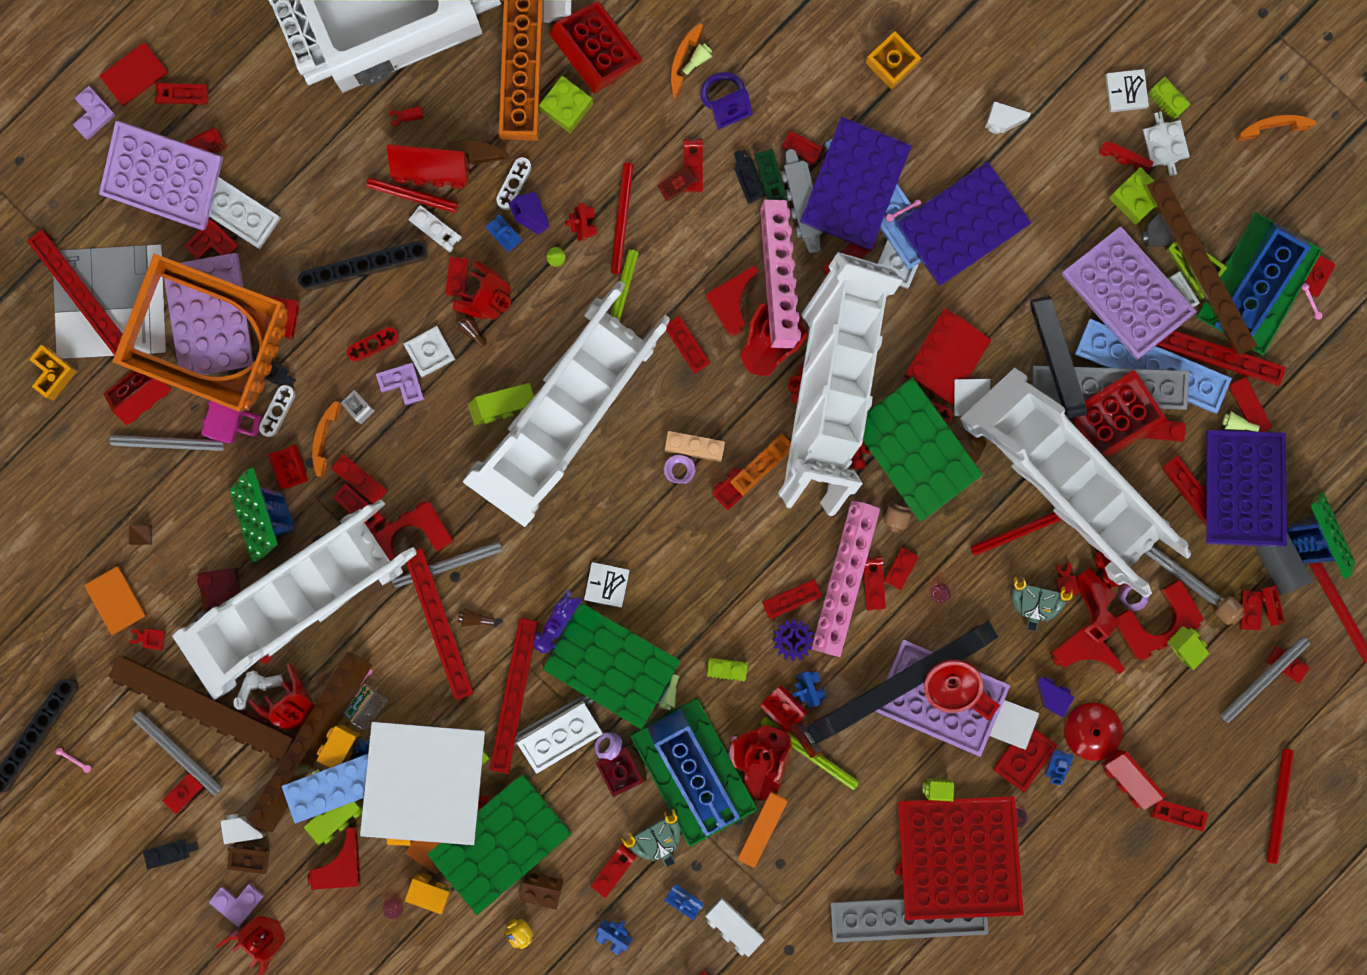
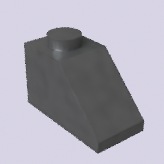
M1157 213L1141 233V240L1143 243L1145 242V248L1164 247L1172 243V238Z

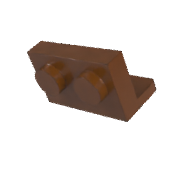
M953 424L951 427L952 432L976 464L987 441L980 437L977 438L964 428Z
M234 843V845L228 847V870L260 874L267 873L270 850L265 849V846L253 845V848L245 847V843Z
M528 871L523 880L519 901L557 910L564 880Z

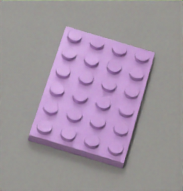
M116 121L99 194L188 226L205 230L224 156L122 121Z
M1121 226L1061 274L1136 360L1140 359L1197 312Z
M237 253L181 263L243 287ZM164 278L179 366L202 375L243 369L255 362L249 320L239 309L223 300Z
M902 640L886 680L933 652ZM980 673L983 681V692L1001 705L989 721L972 708L958 713H947L936 709L928 702L925 696L924 683L875 712L981 757L1010 685Z

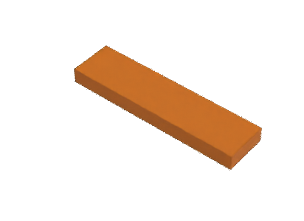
M770 791L737 858L738 861L753 868L756 867L788 802L787 798Z

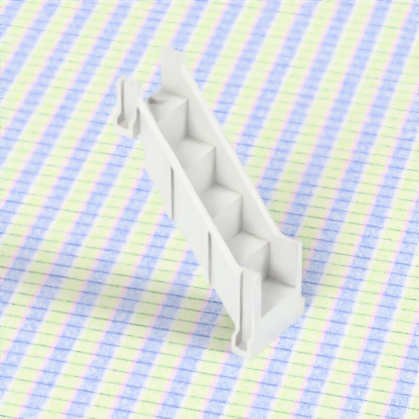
M840 252L836 254L830 263L829 268L831 271L801 315L810 327L785 481L778 492L786 507L791 508L811 479L818 482L829 483L828 490L820 504L829 516L835 515L848 496L855 494L863 484L856 472L849 470L848 467L852 463L851 458L863 442L867 411L872 405L873 396H870L877 351L882 344L883 336H880L886 297L893 295L903 281L893 268Z
M618 281L603 299L596 298L591 303L584 315L590 322L583 332L543 379L546 383L508 427L509 434L484 462L477 461L467 472L463 480L464 484L524 527L534 518L535 511L539 507L538 503L563 477L567 465L642 361L646 362L653 354L656 341L665 332L670 321L669 317L664 315L642 340L635 335L633 330L626 328L617 318L606 313L624 289L625 284L621 281Z
M1014 368L960 418L965 430L977 438L984 436L996 444L1014 463L1011 467L1031 482L1055 507L1053 511L1062 520L1075 528L1089 544L1111 560L1105 569L1112 581L1118 585L1126 583L1142 596L1149 597L1152 594L1149 583L1139 577L1130 566L1135 564L1146 551H1149L1158 539L1188 559L1191 556L1188 542L1177 535L1170 527L1169 522L1159 516L1068 420V417L1064 414V407L1027 383V376Z
M378 500L372 505L369 504L363 509L346 515L340 520L341 524L219 607L212 608L197 622L191 623L186 628L179 629L172 635L213 700L227 694L236 687L235 679L267 654L269 656L273 655L305 628L317 620L322 622L357 593L376 580H379L383 586L403 573L401 567L416 555L414 547L402 552L392 561H389L364 523L385 505L382 500Z

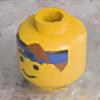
M512 919L507 923L504 935L514 948L523 949L532 942L533 931L524 919Z

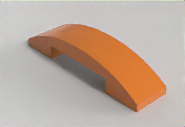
M699 23L686 35L676 52L671 72L672 95L676 100L683 84V77L678 75L689 45L697 47L703 31V24Z
M1298 115L1273 116L1262 119L1247 127L1236 137V141L1254 139L1260 134L1259 130L1291 125L1292 132L1307 130L1314 127L1316 121Z
M336 401L330 405L322 416L313 441V466L316 476L324 478L328 459L322 458L321 455L329 422H338L342 405Z
M781 433L730 483L744 496L789 453L791 442Z

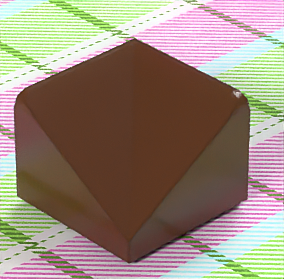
M129 525V544L152 545V525Z

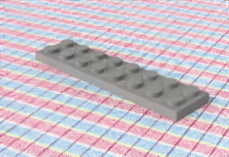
M1033 365L1032 386L1061 405L1049 366ZM1074 367L1084 401L1135 370L1160 409L1187 410L1189 371Z
M904 898L830 902L833 942L989 934L988 917L905 920Z

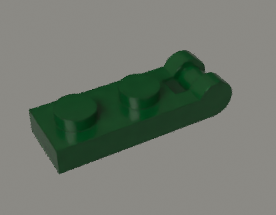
M773 149L756 153L754 156L767 195L766 199L787 201ZM778 188L779 193L772 195L771 190Z

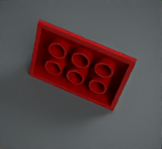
M599 1L557 21L549 33L594 94L608 87L643 61Z
M387 144L390 176L396 183L406 184V181L420 186L430 183L434 187L451 185L454 189L468 187L470 163L464 152Z
M944 308L903 377L908 380L913 377L920 387L953 406L955 403V380L969 379L991 339L959 316Z
M1135 370L1085 401L1087 415L1072 418L1085 438L1106 460L1168 422Z

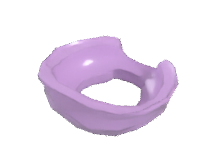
M683 455L670 457L664 466V475L670 482L686 484L690 482L696 472L693 461ZM682 463L687 467L684 479L678 480L674 478L672 468L675 464Z
M1126 583L1122 584L1119 588L1118 599L1129 610L1139 611L1147 605L1149 597L1142 596L1140 602L1130 605L1125 598L1129 590L1133 588Z
M606 732L600 735L595 743V753L598 758L614 759L622 747L621 737L614 732ZM604 738H609L610 746L605 753H600V742Z

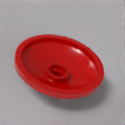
M947 660L935 665L928 672L924 681V693L928 702L936 709L947 713H958L971 708L978 702L983 692V681L979 671L970 663L962 660Z
M1085 703L1078 706L1069 714L1065 722L1064 736L1068 747L1074 754L1086 760L1098 761L1111 756L1118 749L1122 740L1123 730L1119 717L1111 708L1100 703ZM1094 729L1099 730V734L1097 736L1093 735Z

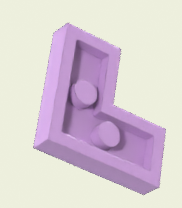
M90 86L75 97L87 113L73 125L88 140L108 123L115 114Z
M413 363L376 374L382 393L400 388L405 405L424 400Z
M248 884L239 897L236 898L222 886L209 903L239 927L263 899L264 895L254 886Z

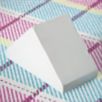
M355 390L341 402L350 415L360 424L375 412Z

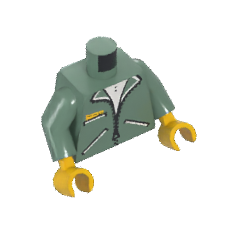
M1017 577L1013 578L1014 587L1011 599L1019 616L1028 618L1025 628L1028 630L1037 631L1039 620L1048 622L1053 619L1073 595V590L1065 594V587L1061 588V595H1059V592L1026 585L1024 577L1020 583H1017Z
M672 810L673 815L667 816L666 812H664L665 818L635 834L634 837L629 832V840L621 839L624 845L646 860L651 859L654 862L661 858L665 867L674 864L676 860L671 852L677 849L681 834L675 810Z

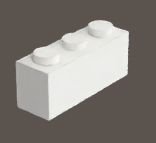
M722 897L706 913L708 918L706 922L713 929L717 927L721 931L720 935L727 942L731 940L736 945L734 947L735 950L742 956L746 954L749 957L764 941V937Z

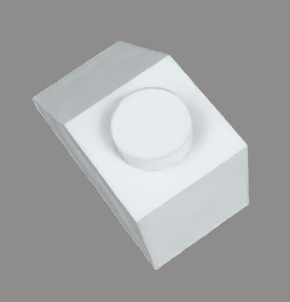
M994 102L991 106L985 128H988L990 132L995 134L1004 133L1026 122L1031 113Z
M238 813L226 815V819L221 821L224 844L259 839L266 836L264 830L257 828L245 816L238 817Z

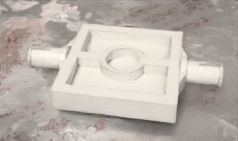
M1162 112L1154 113L1157 124L1142 130L1149 160L1154 161L1152 167L1167 165L1169 176L1176 175L1175 163L1190 157L1181 120L1170 123L1164 122Z

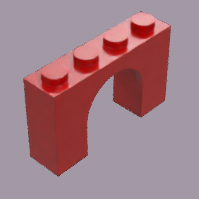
M422 501L415 506L416 509L410 513L406 511L399 515V520L396 522L390 521L382 526L383 530L378 533L376 531L371 532L389 561L397 557L394 553L393 541L396 534L405 527L416 526L422 529L436 551H440L455 542L431 502L426 503Z
M1175 580L1160 589L1172 611L1171 625L1164 633L1160 635L1147 633L1139 624L1132 610H1125L1115 616L1120 622L1116 626V630L1134 659H1141L1143 661L1152 655L1150 652L1155 649L1160 651L1167 647V642L1170 638H1173V635H1176V632L1182 626L1188 630L1190 628L1195 630L1204 621L1203 616L1181 580Z

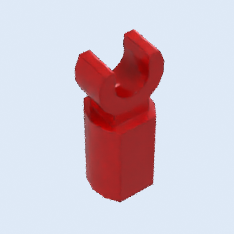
M421 106L403 109L402 112L396 110L389 112L390 116H397V120L391 122L392 126H398L403 121L406 123L424 119Z

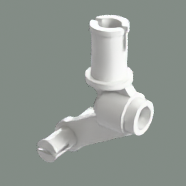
M257 671L246 673L238 697L234 699V707L240 711L245 710L251 690L259 688L267 691L269 688L283 686L281 684L283 682L282 674L265 678L258 675Z

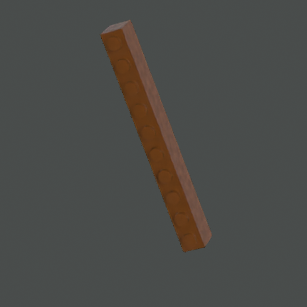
M1162 176L1144 186L1235 354L1242 355L1257 346L1255 340L1165 177Z
M347 651L248 816L247 820L260 830L274 831L288 807L282 786L307 776L318 757L317 752L322 744L325 745L328 740L326 738L328 731L331 727L337 726L371 669L372 664L362 657Z
M124 655L117 657L108 676L113 679V683L122 687L124 685L131 687V692L138 695L143 693L148 696V700L155 703L160 701L169 710L175 711L177 709L183 712L182 716L188 719H193L194 717L200 720L199 724L210 728V726L217 728L218 733L224 736L232 735L235 737L234 740L241 744L246 742L252 745L251 748L261 753L265 751L269 753L270 758L277 761L283 760L296 738L217 699L213 700L212 697Z

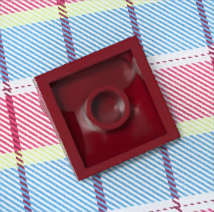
M238 568L198 574L197 584L200 588L205 612L210 611L216 606L219 607L241 592Z
M630 746L620 750L619 754L612 760L604 758L596 762L612 797L647 781L646 770L636 750Z

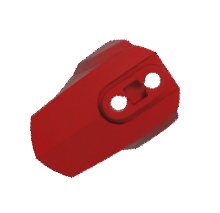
M761 303L750 322L747 344L740 355L742 363L749 373L758 376H770L786 357L798 350L808 336V330L803 326L800 316L797 327L801 332V338L795 347L771 348L768 303Z
M765 725L755 730L747 731L731 743L732 764L734 768L745 772L743 783L748 793L759 800H766L770 791L778 794L791 754V737L787 731ZM774 733H776V735H777V739H776V740H774V739H775L774 736H773Z

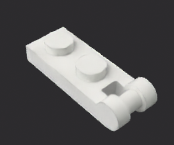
M421 205L409 218L412 224L448 252H451L453 245L462 238ZM448 234V235L450 236V238H449V240L446 242V241H444L443 239H444L445 236Z

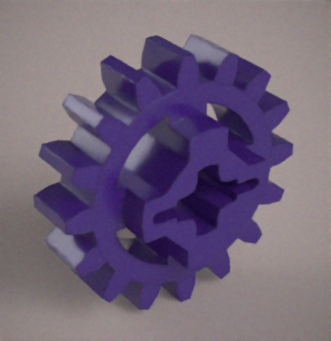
M793 619L792 624H789L786 620V626L783 627L779 624L778 626L781 630L774 631L777 635V638H772L773 641L777 642L774 648L780 649L778 655L785 654L784 659L791 656V660L794 661L795 657L798 656L802 660V654L808 656L807 649L812 650L810 643L814 639H810V636L814 633L807 631L810 627L809 625L802 626L803 621L796 624V620ZM787 628H790V633L787 636H781ZM797 628L801 629L806 637H801L798 634ZM793 631L795 638L799 639L798 642H795L794 649L792 643L788 642V639L792 638ZM781 643H786L789 646L790 653L784 650ZM801 644H806L800 652H797V648Z

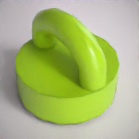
M559 247L551 248L547 253L548 263L553 267H559L564 264L566 260L564 251Z

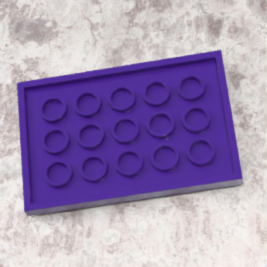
M841 117L800 223L871 251L912 145Z
M986 162L898 221L895 225L940 287L1028 227L1031 222L991 165Z
M1206 431V544L1287 546L1286 433Z

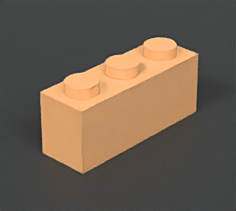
M668 431L665 452L721 462L725 442Z

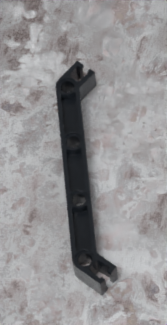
M988 620L840 708L817 719L806 728L817 744L924 683L926 675L935 665L947 660H963L987 646L998 635Z

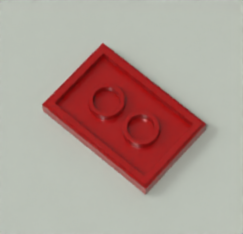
M143 42L99 77L124 107L167 75L168 71L148 45Z
M1034 729L1026 750L1009 744L992 770L1025 793L1058 745Z

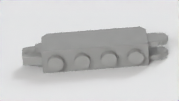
M789 149L785 153L786 165H784V171L781 172L783 183L787 182L788 190H786L787 200L792 202L793 208H790L792 219H796L797 226H795L796 236L801 238V242L805 243L809 254L821 250L819 238L823 232L800 223V220L812 192L813 184L808 164L804 161L799 162L796 151Z

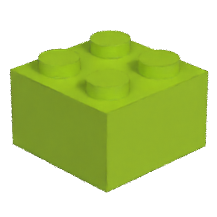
M561 76L540 103L539 108L543 114L571 134L592 107L593 99Z
M1140 167L1109 199L1136 225L1154 208L1144 189V186L1154 180Z

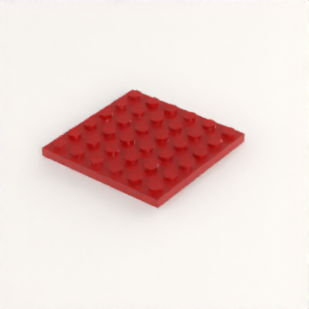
M1015 796L953 799V801L921 800L898 802L905 920L1024 916Z

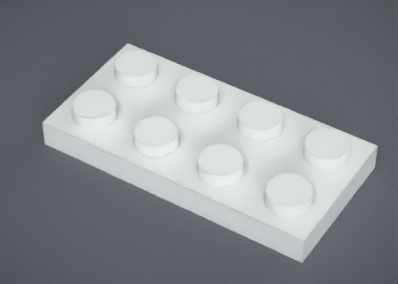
M218 178L209 217L258 249H261L281 218L221 178Z
M581 701L519 738L516 742L537 774L599 737L603 732L584 701Z

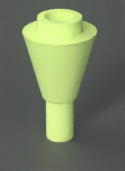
M705 43L702 46L698 44L690 62L682 71L688 75L695 66H699L712 57L710 55L712 50Z
M1232 411L1229 414H1225L1222 425H1225V429L1229 430L1246 429L1258 432L1260 427L1259 425L1249 423Z
M672 675L669 685L665 688L657 702L660 704V708L668 711L671 708H675L676 685L679 676Z

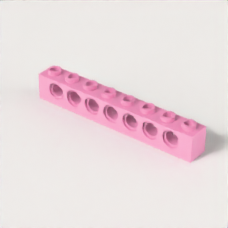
M764 200L760 208L771 348H794L797 342L800 341L801 332L797 327L799 312H796L798 297L794 292L796 277H793L795 262L791 257L793 243L790 242L792 227L788 222L790 208H787V201Z
M851 500L812 650L841 657L880 512L878 507Z

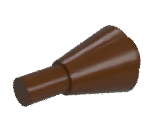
M464 316L457 322L459 326L457 330L473 339L481 348L487 344L479 335L471 316L468 319Z
M464 608L463 611H459L458 623H461V627L481 624L493 626L494 618L483 617Z

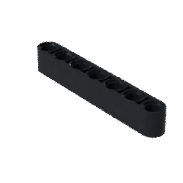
M420 241L403 244L303 271L298 276V282L308 291L324 288L421 262L428 257V249ZM416 248H423L421 255H414ZM399 252L405 253V257L402 260H396V255ZM386 257V263L378 265L377 261L379 258ZM362 262L368 263V267L365 270H359V265ZM349 267V273L341 275L342 268ZM325 272L331 273V277L328 280L322 279ZM306 277H312L311 284H304Z
M1045 296L1030 300L1031 311L1061 406L1065 409L1064 414L1068 419L1087 415L1084 397L1051 296Z
M64 679L56 684L0 765V780L4 784L3 789H0V794L12 788L78 692L79 686L75 680ZM66 683L70 685V691L68 693H66L64 690V685ZM55 699L59 701V707L57 709L53 707V701ZM44 715H46L48 718V723L46 725L42 723V717ZM33 731L37 734V739L35 741L31 739V733ZM21 748H24L26 751L24 757L20 755ZM10 764H13L15 767L14 773H11L8 769Z

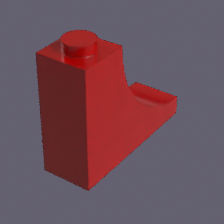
M755 265L705 295L707 302L728 336L732 334L737 336L744 331L745 322L740 311V299L747 284L758 275Z
M1084 624L1050 651L1052 655L1051 660L1057 667L1066 668L1074 662L1090 659L1107 665L1116 674H1121L1126 670L1103 641L1098 644L1084 631L1088 624Z
M357 826L346 828L344 846L332 862L310 870V873L307 875L308 885H311V890L358 887L361 884Z

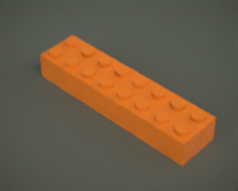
M504 0L499 136L501 140L539 141L544 0Z

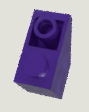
M536 192L517 196L508 203L515 221L534 233L541 234L550 227Z
M1046 676L1043 679L1037 677L1036 683L1043 707L1060 717H1064L1075 698L1070 695L1071 690L1063 686L1060 688L1053 685L1055 681Z

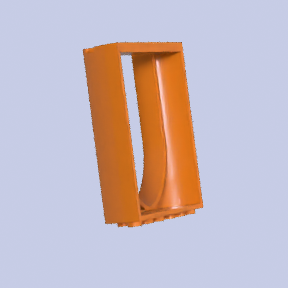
M154 253L112 362L238 412H243L250 409L257 401L259 393L261 394L264 390L265 377L269 375L272 368L271 361L273 357H276L279 350L278 343L285 335L286 329L284 328L287 322V309L282 302ZM160 277L223 300L239 309L251 322L257 334L259 353L256 361L239 373L224 377H209L133 348Z

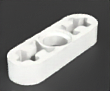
M524 157L518 158L514 162L497 195V203L501 209H510L509 204L505 203L503 205L501 198H506L508 194L505 189L511 192L508 197L511 202L519 195L531 172L530 161ZM523 163H526L525 165L527 169H523L520 173V175L523 176L522 179L520 176L513 174L514 172H516L517 174L519 173V164L522 165ZM511 179L519 180V186L517 188L513 189L509 187V181Z
M283 385L278 388L260 423L259 430L262 435L273 437L278 433L295 399V391L292 387ZM287 389H289L288 393L291 395L290 397H285L283 402L287 404L286 406H284L283 404L277 402V400L279 399L280 401H282L284 397L281 394L282 391H287ZM275 406H280L283 410L282 414L278 417H275L272 413ZM269 416L275 420H278L277 423L273 421L271 425L273 431H269L268 433H266L267 430L264 427L265 425L269 426L272 421L268 419Z

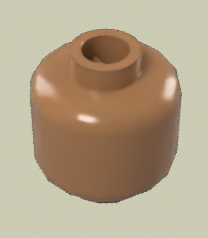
M894 503V505H890L887 508L884 523L889 526V530L899 532V530L907 529L912 515L908 510V506Z
M1230 596L1227 599L1222 597L1215 604L1218 607L1215 610V614L1227 625H1235L1245 615L1243 613L1244 607L1234 597Z

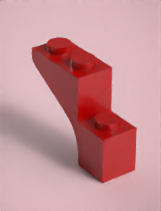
M1087 568L1076 578L1078 588L1090 614L1089 623L1084 631L1099 644L1109 637L1120 623L1106 610L1116 594L1093 571Z

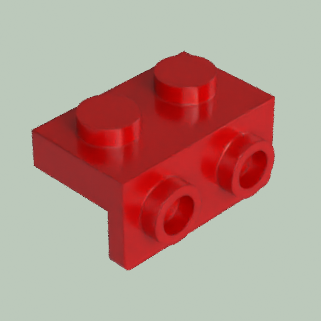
M297 445L268 454L270 465L280 490L291 489L308 482Z
M741 467L738 470L733 468L726 475L728 479L724 483L720 481L712 488L714 490L712 495L727 511L743 497L730 483L742 471Z
M782 685L778 686L760 704L764 712L787 733L808 713Z

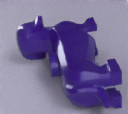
M569 590L565 592L563 598L555 606L553 613L544 626L543 633H535L533 640L534 648L541 653H547L552 648L557 647L552 641L561 635L569 624L576 608L583 601L579 597L569 599L572 595V592Z

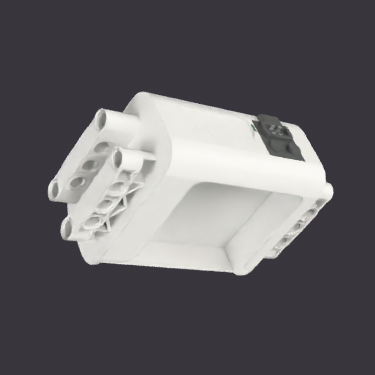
M269 0L293 54L298 71L304 76L308 86L333 76L342 93L363 84L373 86L387 80L391 72L483 34L476 15L501 5L500 0Z

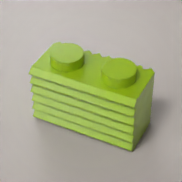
M1166 77L1148 92L1150 99H1153L1155 104L1161 107V110L1168 115V118H1171V121H1174L1191 105Z
M1182 626L1176 632V635L1170 638L1168 644L1185 665L1195 670L1210 653L1206 649V643L1198 638L1200 635L1194 629L1190 628L1188 630Z
M709 658L707 676L715 677L716 679L719 677L720 679H735V681L742 680L744 682L746 680L748 663Z
M927 778L926 782L922 783V793L929 800L953 801L954 783L944 778Z

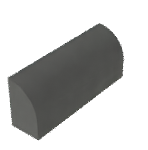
M1288 533L1286 547L1254 546L1274 585H1277L1279 595L1287 594L1312 582Z

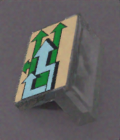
M364 683L353 697L343 715L353 725L366 731L388 699L374 691L367 683Z

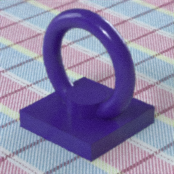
M729 72L716 73L708 77L702 84L700 90L701 100L707 108L712 110L718 130L753 115L748 92L743 81L737 75ZM730 80L736 84L738 91L713 102L709 99L708 89L714 82Z

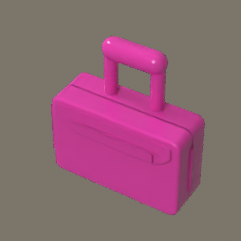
M208 401L209 409L207 416L202 421L204 424L202 429L203 436L231 444L235 443L238 432L252 437L258 436L259 426L263 419L261 415L245 411L238 412L213 401ZM243 416L255 419L251 431L239 428Z

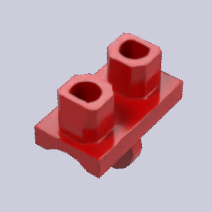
M579 203L577 207H574V213L569 214L570 220L565 221V226L571 227V233L577 232L578 241H584L589 237L597 235L596 225H587V219H593L595 216L594 207H587L585 203Z

